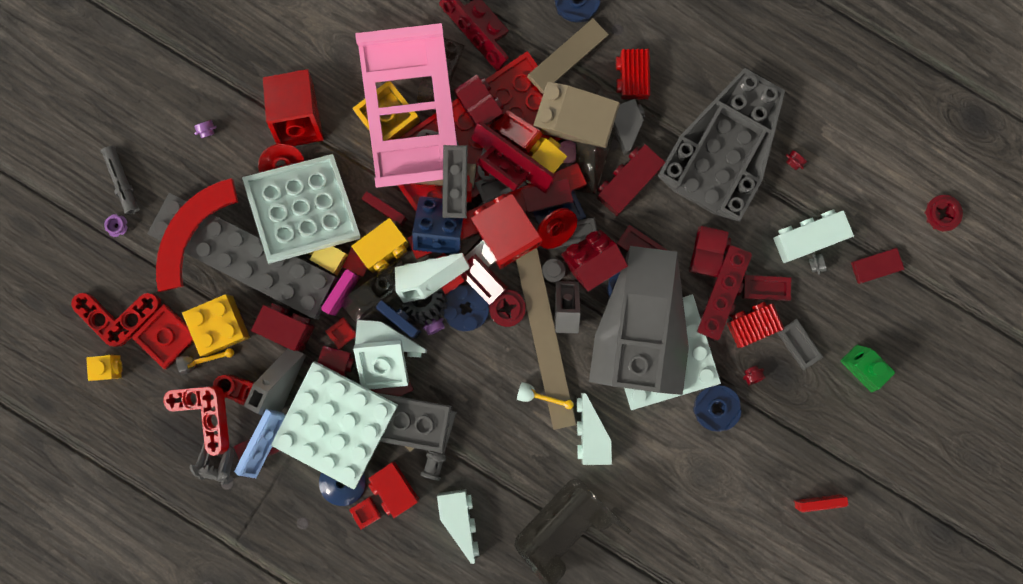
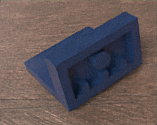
M419 197L412 232L413 250L446 254L460 253L463 218H442V198Z

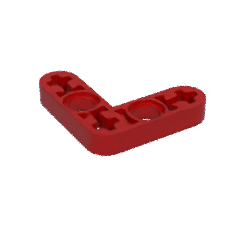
M79 293L75 295L71 305L73 310L107 345L120 347L129 341L161 307V300L155 294L145 293L117 319L90 294ZM146 299H153L154 301L151 303L154 306L153 308H146L142 313L136 310L137 307L138 309H143L147 305ZM80 300H88L86 305L90 309H97L90 312L87 308H80L82 305ZM101 313L105 316V323L98 327L94 319L96 315ZM134 313L138 317V323L131 327L127 323V317ZM123 328L129 330V332L122 331L118 335V338L120 339L119 341H112L114 337L112 334L113 332H120Z
M219 386L170 390L165 394L164 405L169 411L201 409L204 445L208 454L216 456L228 451L229 435L225 396ZM192 393L197 397L195 405L191 402ZM182 398V402L177 403L174 399ZM213 414L218 420L216 427L213 426L211 421Z

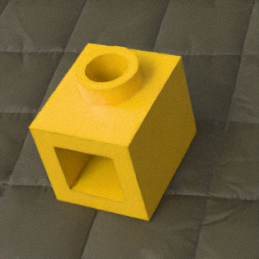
M541 137L528 154V156L553 174L567 157L559 150L561 145L551 137L548 140Z
M120 355L86 357L88 381L122 378Z

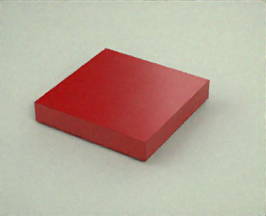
M163 304L131 337L163 369H168L176 358L194 342L187 324L167 304Z

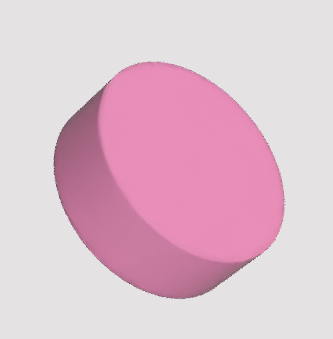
M564 141L560 143L561 147L559 148L567 156L562 164L570 165L578 159L579 148L572 141Z

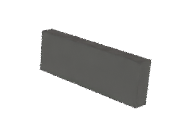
M443 145L442 218H467V146Z

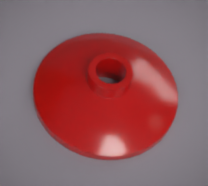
M274 144L265 149L261 154L258 170L261 173L304 162V158L301 152L290 144ZM279 160L285 161L283 166H277L276 164Z
M566 208L558 209L542 220L537 229L538 234L543 240L541 247L553 249L570 239L577 227V216L572 210Z

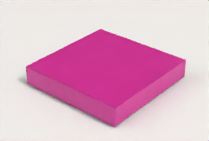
M345 270L321 307V310L329 315L336 316L361 277L349 270Z

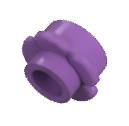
M212 120L195 125L196 133L194 134H200L201 138L213 135V129L217 127L213 125Z
M113 214L105 220V230L113 237H118L120 234L123 235L128 228L126 226L127 220L123 216Z
M433 318L431 319V324L425 321L426 325L423 326V330H426L428 335H432L445 328L442 322L444 319L439 318L436 321Z

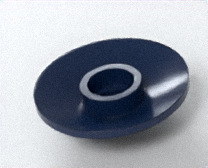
M322 472L319 478V488L323 497L331 504L337 506H347L356 502L362 496L366 486L364 473L355 489L346 485L340 488L337 485V480Z

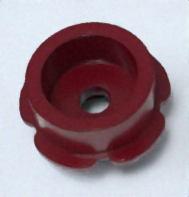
M794 150L789 155L786 154L788 158L786 163L796 171L798 168L804 169L803 166L807 163V160Z
M753 366L744 371L746 375L743 377V380H746L748 385L758 383L765 379L763 373L765 370L763 368L759 369L758 366Z

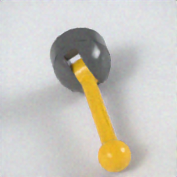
M228 348L225 352L196 360L190 356L177 357L178 371L181 376L189 374L195 369L196 364L225 356L233 357L234 350Z

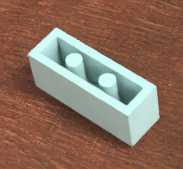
M834 209L821 214L822 219L814 221L812 217L800 222L801 227L794 230L792 226L779 230L780 235L773 239L783 263L853 237L854 235L844 210L838 213Z

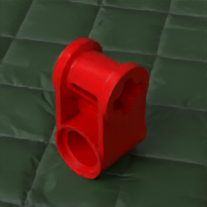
M229 374L215 379L213 386H219L221 389L222 381L228 379L231 382V389L228 392L223 390L224 396L241 405L245 404L249 392L255 383Z

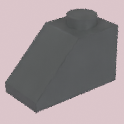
M635 99L620 104L613 125V130L624 156L629 154L642 125L643 117H645L641 104L637 105Z
M557 281L555 293V333H579V282Z

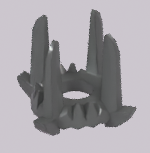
M203 444L196 465H190L191 473L200 480H204V478L214 479L221 482L222 485L232 482L234 478L229 476L234 458L233 447L229 445L228 451L222 456L218 469H214V466L211 468L209 466L212 455L207 453Z

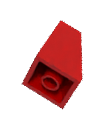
M298 70L263 77L266 122L276 144L286 143L297 146L324 141L314 83L309 70Z
M503 194L494 200V205L486 208V206L480 207L473 212L474 216L471 218L472 223L500 269L541 246L543 241L513 194L509 196Z

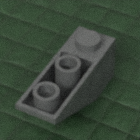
M287 349L253 384L244 407L259 415H263L266 409L282 412L306 354Z

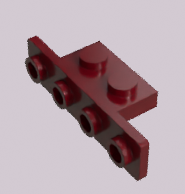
M440 0L439 5L443 11L448 14L495 70H500L507 61L508 55L496 42L505 37L509 32L505 25L483 0H473L466 5H463L460 0Z
M479 122L476 125L472 140L487 150L479 157L477 165L513 191L526 180L543 192L549 189L555 178L552 172L483 122Z
M735 246L729 247L698 326L697 333L714 340L720 339L728 316L731 317L734 312L736 295L739 296L743 289L744 283L742 280L752 256L750 252Z

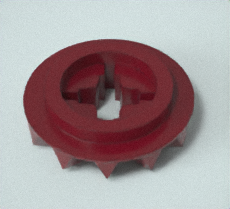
M949 195L934 197L927 203V208L924 212L927 217L926 222L933 229L942 232L956 228L963 217L960 203ZM945 207H947L945 214L948 215L949 218L944 217L941 220H939L940 213L938 212V210H942Z
M505 290L489 305L491 318L498 325L504 327L514 326L522 321L526 313V302L519 293L513 290ZM505 299L509 305H516L511 310L510 315L507 312H499V310L505 307Z

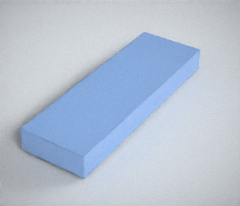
M269 409L265 410L234 471L238 476L257 477L286 414Z

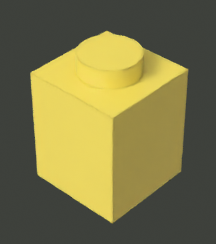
M333 246L310 252V255H312L311 261L336 275L340 272L348 256Z

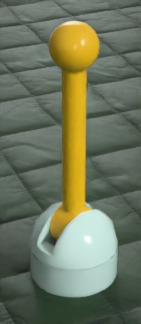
M522 382L517 396L519 401L529 402L535 397L563 405L566 409H572L574 406L571 400L563 401L535 392L534 387L528 383Z

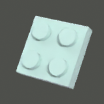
M402 340L354 345L353 350L361 386L367 389L408 386L409 379Z

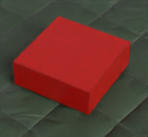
M351 247L343 268L364 277L368 268Z
M345 317L325 331L338 349H342L356 338V331Z
M371 497L349 509L360 530L382 517Z

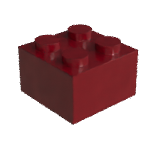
M601 230L589 233L584 240L578 244L570 245L561 254L573 276L587 291H590L628 267L617 244Z
M272 303L271 306H262L251 331L293 351H304L315 326L309 324L310 319L300 314L293 313V315L288 314L289 309Z

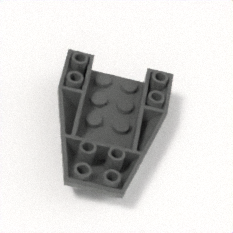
M744 68L680 135L658 177L675 193L718 216L741 221L763 180L785 90Z
M630 246L625 259L628 267L620 271L595 334L589 382L657 393L683 395L689 345L678 253L676 251Z

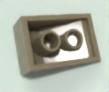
M547 82L533 126L544 135L606 148L620 103L572 86Z

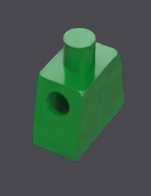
M855 345L840 360L870 392L879 390L895 374V371L871 348Z

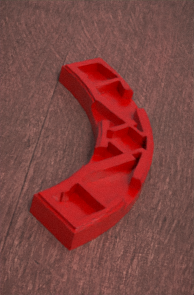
M232 178L217 182L198 192L178 210L170 221L157 254L156 282L158 292L184 287L182 278L183 254L187 243L200 226L199 224L219 209L238 202Z

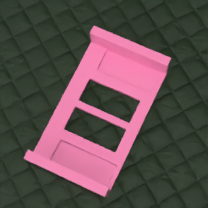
M442 23L355 33L360 54L376 175V188L443 180V145H457ZM432 76L434 102L379 108L376 90L377 82ZM436 109L439 134L383 141L381 115Z

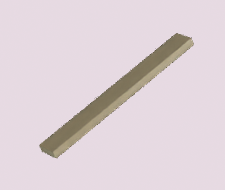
M536 248L516 260L545 395L567 401L571 399ZM547 401L553 430L576 425L573 408L566 409L563 405Z

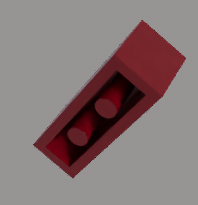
M646 144L641 149L636 147L628 156L631 160L625 166L621 163L613 172L615 175L610 183L606 180L597 190L600 192L597 199L615 216L622 212L665 164V161Z

